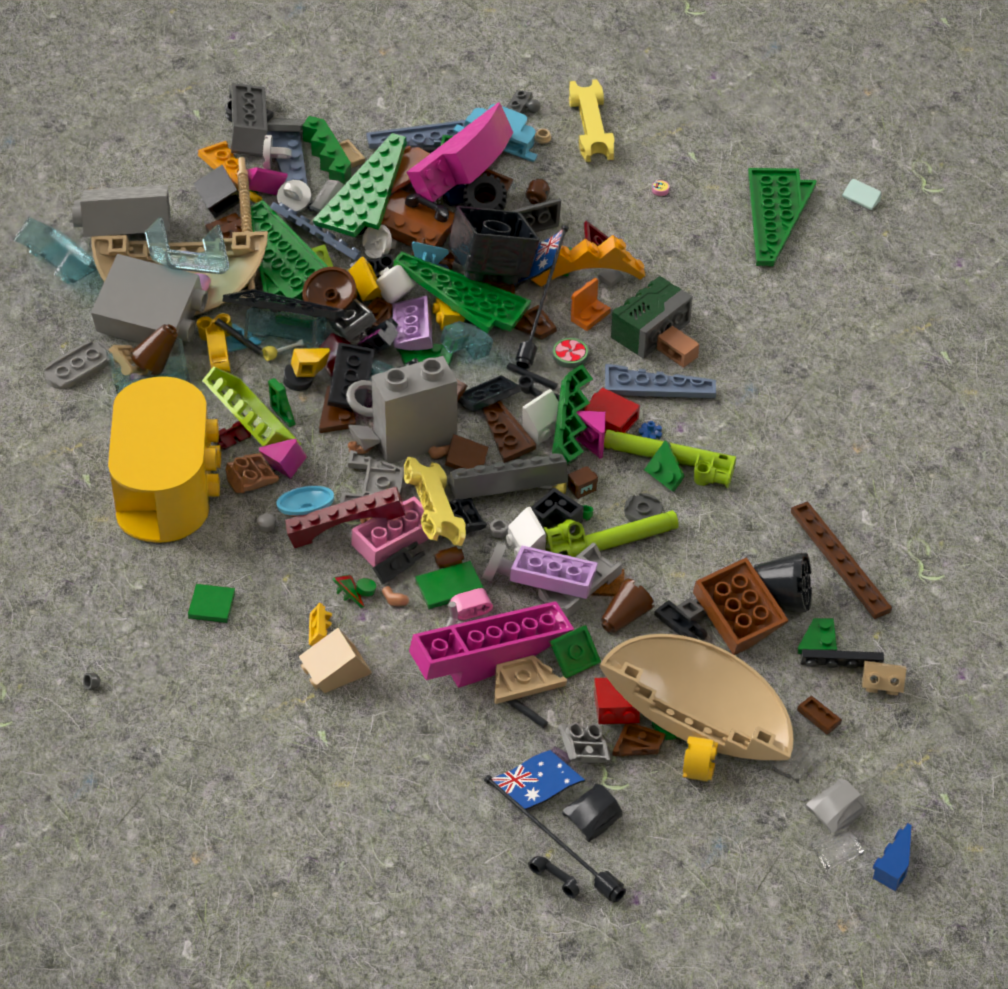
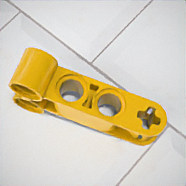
M221 313L213 320L207 316L199 318L196 325L200 339L207 341L211 369L214 366L231 373L226 337L230 335L214 324L219 318L232 327L230 316Z

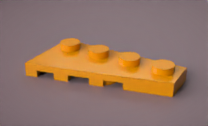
M226 141L198 150V156L212 169L215 170L223 165L239 190L237 176L239 171L238 158L236 159L234 153H231V149L228 148Z

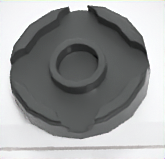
M640 493L639 496H630L624 506L625 517L630 522L655 516L663 511L659 499L646 493Z

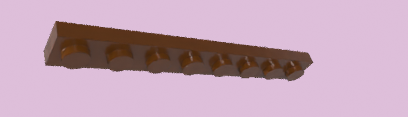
M807 501L792 507L791 514L871 616L877 619L891 613V605L810 503Z

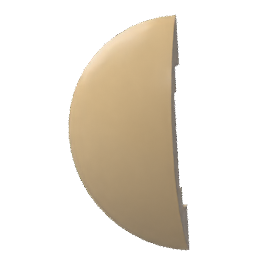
M268 231L232 232V238L217 239V242L148 243V241H129L127 235L91 236L92 252L96 268L104 282L117 254L190 273L207 275L211 279L207 290L208 300L203 312H195L194 315H198L226 303L222 302L224 294L239 292L250 282L264 257Z
M649 634L638 636L619 644L605 656L599 666L615 689L634 708L664 730L685 741H688L689 736L711 739L718 743L717 753L755 760L790 759L793 749V729L788 712L780 697L756 670L720 647L687 636Z

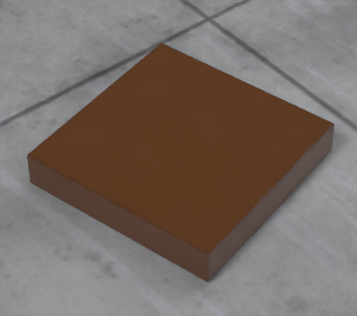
M453 434L445 466L453 469H471L478 465H484L489 447Z

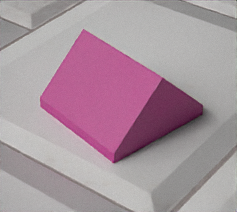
M258 167L246 169L248 171L249 190L277 195L279 188L284 184L288 176L287 173Z
M576 412L587 428L575 439L598 458H603L605 412Z
M296 439L259 447L260 453L270 467L290 479L307 458Z

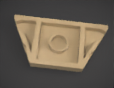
M534 655L497 664L494 703L498 704L566 686L567 679L565 677L559 678L553 673L551 667L543 664Z

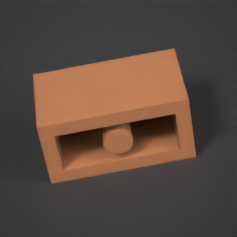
M672 326L658 336L657 350L684 368L698 358L699 344Z

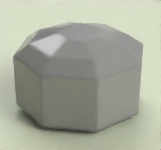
M264 513L258 516L257 527L260 531L270 532L275 529L276 518L272 514Z
M501 519L492 521L490 534L495 538L505 537L508 534L509 524Z

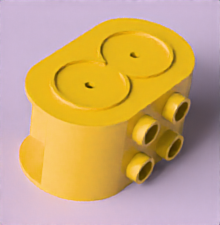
M174 377L142 379L125 387L114 400L108 467L116 520L125 533L142 541L156 543L171 542L192 534L203 525L208 517L210 497L220 496L219 474H211V471H217V468H221V446L211 445V442H218L219 440L218 419H208L204 395L197 387L185 380Z

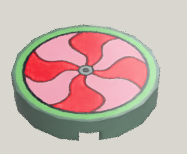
M576 338L561 339L553 346V359L557 361V364L566 368L578 367L579 364H584L587 361L588 347L583 341Z

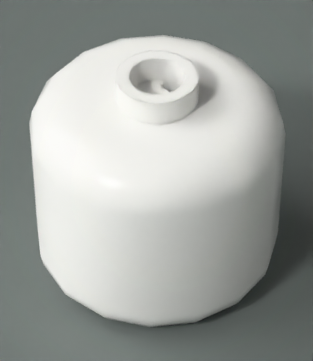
M396 265L391 269L385 268L379 273L381 276L376 280L377 285L381 289V296L390 304L401 299L415 286L413 280L400 265Z

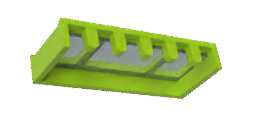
M213 366L202 380L262 446L291 439L297 440L240 378Z

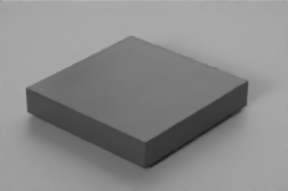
M274 118L267 124V130L300 132L306 119Z

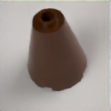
M164 324L131 351V354H133L131 358L134 363L143 371L147 369L152 371L151 375H160L166 366L178 337L176 328L170 324Z
M627 578L623 581L601 618V626L609 633L619 631L655 607V605H652L654 600L648 591L641 585L639 587L635 586L634 583L636 581Z

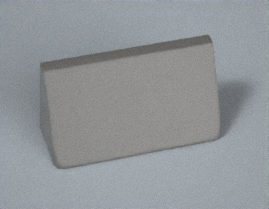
M348 425L352 437L364 450L381 442L368 426Z

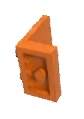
M597 278L587 282L581 289L575 291L571 297V322L585 331L591 329L611 312L610 307L597 300Z

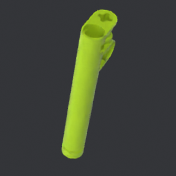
M607 429L604 438V448L653 458L664 441ZM670 443V448L679 464L695 467L693 480L697 485L705 486L715 482L724 484L726 488H729L735 469L736 456Z
M672 510L665 512V514L661 513L585 535L581 523L574 520H566L558 524L557 527L551 529L543 528L546 533L545 550L558 554L562 551V555L576 557L592 543H595L599 551L668 532L669 530L678 529L679 522L676 513ZM575 525V532L570 534V527Z

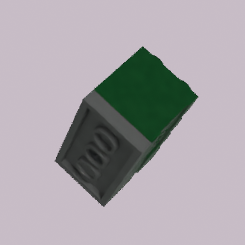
M657 277L649 282L647 288L640 289L635 297L628 298L624 306L616 307L613 310L611 338L644 359L657 349V341L660 334L672 326L681 330L690 323L693 296L674 286L663 277Z

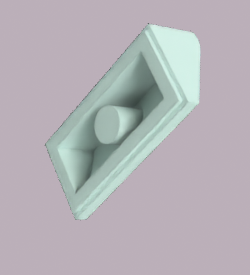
M852 179L842 197L872 210L880 202L881 191Z

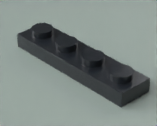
M803 649L800 664L808 667L826 665L829 668L846 666L847 668L854 669L864 667L865 661L883 663L884 652Z

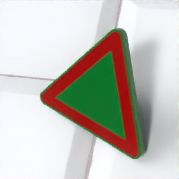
M351 575L337 576L332 579L339 586L337 594L342 590L346 593L344 601L351 598L360 608L364 607Z

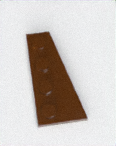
M501 401L482 408L503 463L536 450V443Z

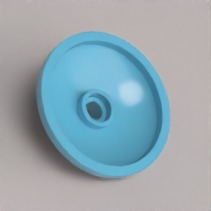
M323 486L296 488L278 498L277 508L287 516L305 515L329 507L334 501V493L331 489Z

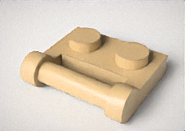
M113 345L109 349L112 359L120 364L123 375H131L132 373L146 375L148 373V369L143 371L132 360L133 354H131V351L134 348L131 345Z

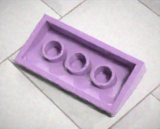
M428 296L393 303V319L398 323L396 330L399 332L394 339V347L404 350L433 348L431 306Z
M522 545L512 565L510 581L587 599L598 563Z

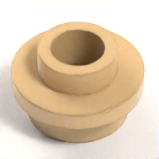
M539 129L535 134V140L540 144L550 142L551 134L549 130Z

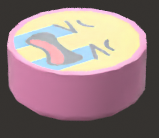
M662 180L655 181L652 185V192L657 196H665L669 193V184Z

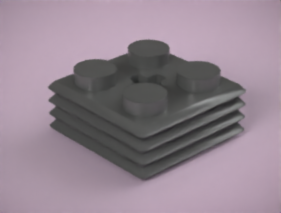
M354 299L345 309L344 317L337 318V321H329L332 329L347 341L355 340L364 330L370 329L373 323L376 322V319L371 310L357 299Z

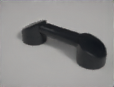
M417 193L406 196L405 204L414 208L420 203L436 211L434 217L437 221H448L449 211L445 206L438 205Z
M525 375L519 379L518 383L523 393L532 394L535 397L543 394V392L534 387L532 377ZM554 393V395L556 396V398H557V400H558V402H559V396H560V395Z
M536 856L528 862V867L533 873L541 875L547 870L563 881L562 890L568 897L574 899L580 891L576 879L556 867L547 858Z

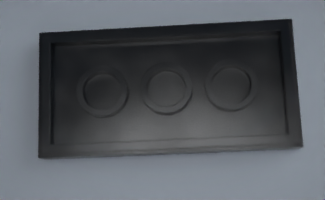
M339 342L327 402L328 406L353 410L347 402L346 393L348 387L357 381L370 380L375 349ZM360 389L354 393L357 402L364 407L368 389Z

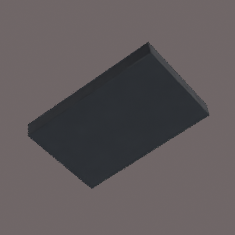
M500 375L465 390L458 403L475 412L521 392L520 385Z

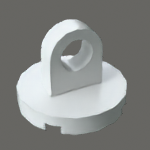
M272 135L265 136L263 146L264 169H271L272 158H291V149L272 147Z
M291 180L281 185L277 193V199L279 204L282 202L299 213L307 209V205L311 203L312 195L306 183L300 180Z
M381 224L379 230L368 227L363 235L362 243L365 246L364 251L366 255L377 259L387 255L390 249H395L397 241L391 237L389 229Z

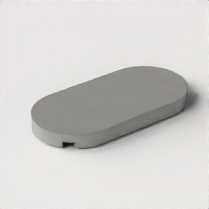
M93 341L79 345L46 366L44 375L47 384L57 389H66L78 384L110 363V348L105 343H93Z

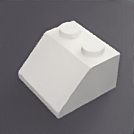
M551 389L522 407L523 429L537 445L555 434L559 402Z
M527 507L508 526L506 539L509 546L512 545L514 548L515 557H517L522 545L545 550L546 533L531 507Z

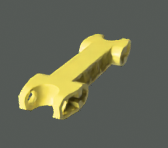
M592 79V85L589 87H580L576 84V81H570L569 104L570 107H579L585 134L579 135L581 155L586 162H591V156L595 153H602L608 160H614L613 133H604L598 105H604L602 86L597 79Z
M407 457L404 464V480L407 484L415 485L424 509L421 518L423 531L430 540L437 541L438 536L441 535L448 538L453 545L462 546L466 536V525L463 518L454 516L444 491L447 484L445 471L438 463L431 462V466L426 467L420 464L416 458Z

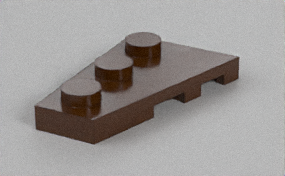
M327 386L319 434L349 429L348 425H356L353 410L327 405L330 386Z

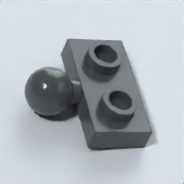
M516 90L506 108L522 114L528 108L530 112L535 113L540 110L541 104L538 100L532 99V92Z

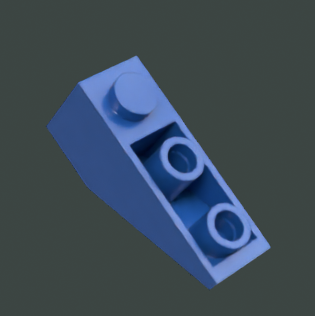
M907 823L904 829L900 828L897 831L893 844L889 843L883 853L884 856L882 858L878 857L873 865L875 870L873 879L894 891L898 889L906 878L909 867L912 825Z

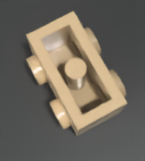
M865 661L862 688H866L867 692L878 693V690H886V694L898 695L899 692L904 693L907 668L906 666ZM872 675L877 676V678L874 680L870 679ZM897 678V681L891 682V679Z

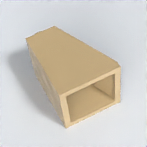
M339 628L299 656L303 663L300 666L307 675L310 674L312 677L309 681L315 689L320 688L324 693L372 673L356 646Z

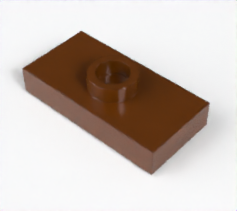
M812 695L797 707L799 713L827 735L842 722L841 718Z

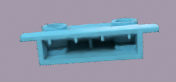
M502 106L513 130V134L503 151L535 162L538 154L529 151L534 146L535 129L526 125V115ZM475 108L466 118L464 126L457 124L453 132H460L487 110Z

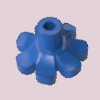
M649 421L647 424L643 423L638 433L642 437L660 439L662 437V427L660 425L655 426L653 421Z

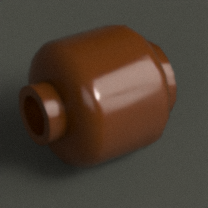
M543 179L532 180L526 190V198L533 205L546 202L550 193V187Z

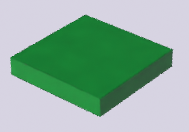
M196 584L188 611V619L228 623L236 593L235 588Z
M586 625L549 641L565 678H569L601 663Z

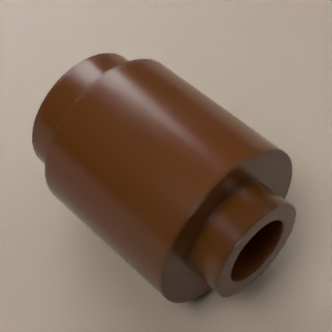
M457 546L438 551L437 554H434L438 569L461 564L462 560H464V554L461 548L458 549Z

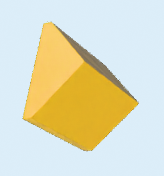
M364 256L359 258L348 271L355 280L356 288L362 301L372 300L376 297L383 298L381 296V289L376 283L377 277L372 266Z

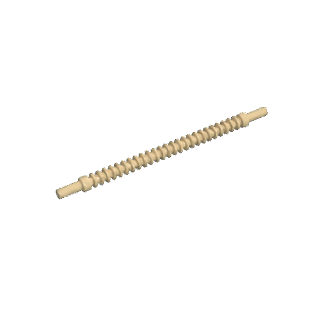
M240 157L238 158L239 171L237 176L242 232H253L248 171L246 170L245 158ZM256 273L248 283V289H255L254 279L256 278Z

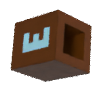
M585 466L568 474L567 487L577 499L597 491V474L594 471L592 472L588 466Z

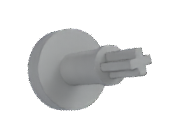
M497 542L482 579L491 582L496 572L510 577L514 562L502 557L506 549L505 545Z

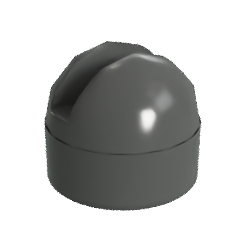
M86 673L83 677V684L86 689H95L101 683V679L96 673Z

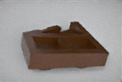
M376 297L367 307L372 311L376 322L373 323L370 329L391 318L392 303L390 304L386 300Z
M539 305L527 310L514 328L530 335ZM543 310L541 311L534 337L541 340L557 332L556 326Z
M627 723L618 738L612 756L658 754L666 734L635 723Z

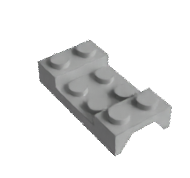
M592 543L575 557L598 563L588 597L604 583L609 585L622 574V564L620 562L612 564L604 558L595 543ZM538 588L539 598L545 603L556 601L567 619L581 608V602L585 600L584 598Z

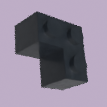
M553 488L531 506L542 528L546 527L549 529L555 523L558 525L566 520L583 522L584 507L556 488ZM575 525L570 527V533L575 529Z

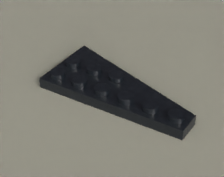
M255 289L224 294L222 302L253 306L258 309L266 308L270 309L271 312L286 311L312 317H325L329 321H337V318H342L345 314L344 309Z

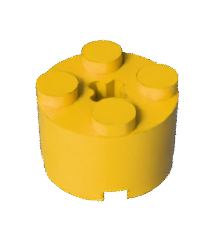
M689 736L687 741L689 745L685 751L682 777L708 782V780H712L714 775L715 763L712 760H715L717 755L718 743L711 739Z

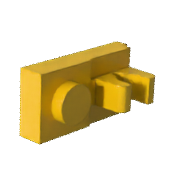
M318 603L310 613L309 645L311 646L326 637V629L332 625V622L327 621L332 617V613L325 611V606L322 603Z

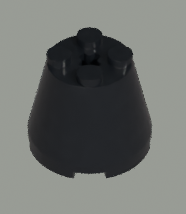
M796 553L754 565L755 571L781 609L798 613L810 610L812 602L810 574L812 570L807 553Z

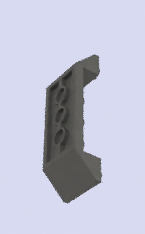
M232 83L229 85V98L232 99L233 127L230 141L231 153L264 157L263 146L265 136L267 135L265 87Z

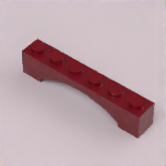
M396 486L305 515L286 519L285 523L287 535L295 549L313 543V539L316 536L344 522L363 518H386L388 521L405 516L406 514L403 500Z

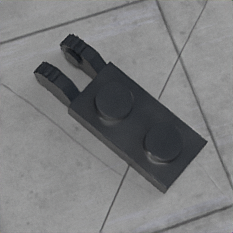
M417 541L407 547H403L372 568L382 585L414 565L417 560L425 555L422 551L411 557L409 551L419 545Z
M670 600L654 611V615L681 636L698 639L696 636L701 639H705L708 636L707 632L697 624L696 620L690 621L676 610V605Z

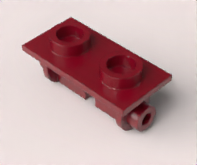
M237 421L231 428L219 430V442L217 445H220L221 449L225 450L237 443L234 437L241 442L250 438L252 434L240 421Z

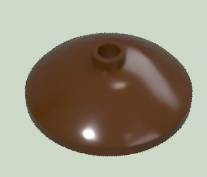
M325 267L315 271L308 277L303 286L304 301L344 310L353 302L356 295V283L353 276L345 269L339 267Z

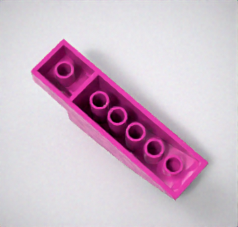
M500 102L407 171L417 194L434 202L456 184L472 183L498 158L513 134V130Z
M554 601L413 634L409 652L426 680L451 675L457 687L460 688L494 676L497 664L538 655L551 646L549 641L574 630L558 603Z

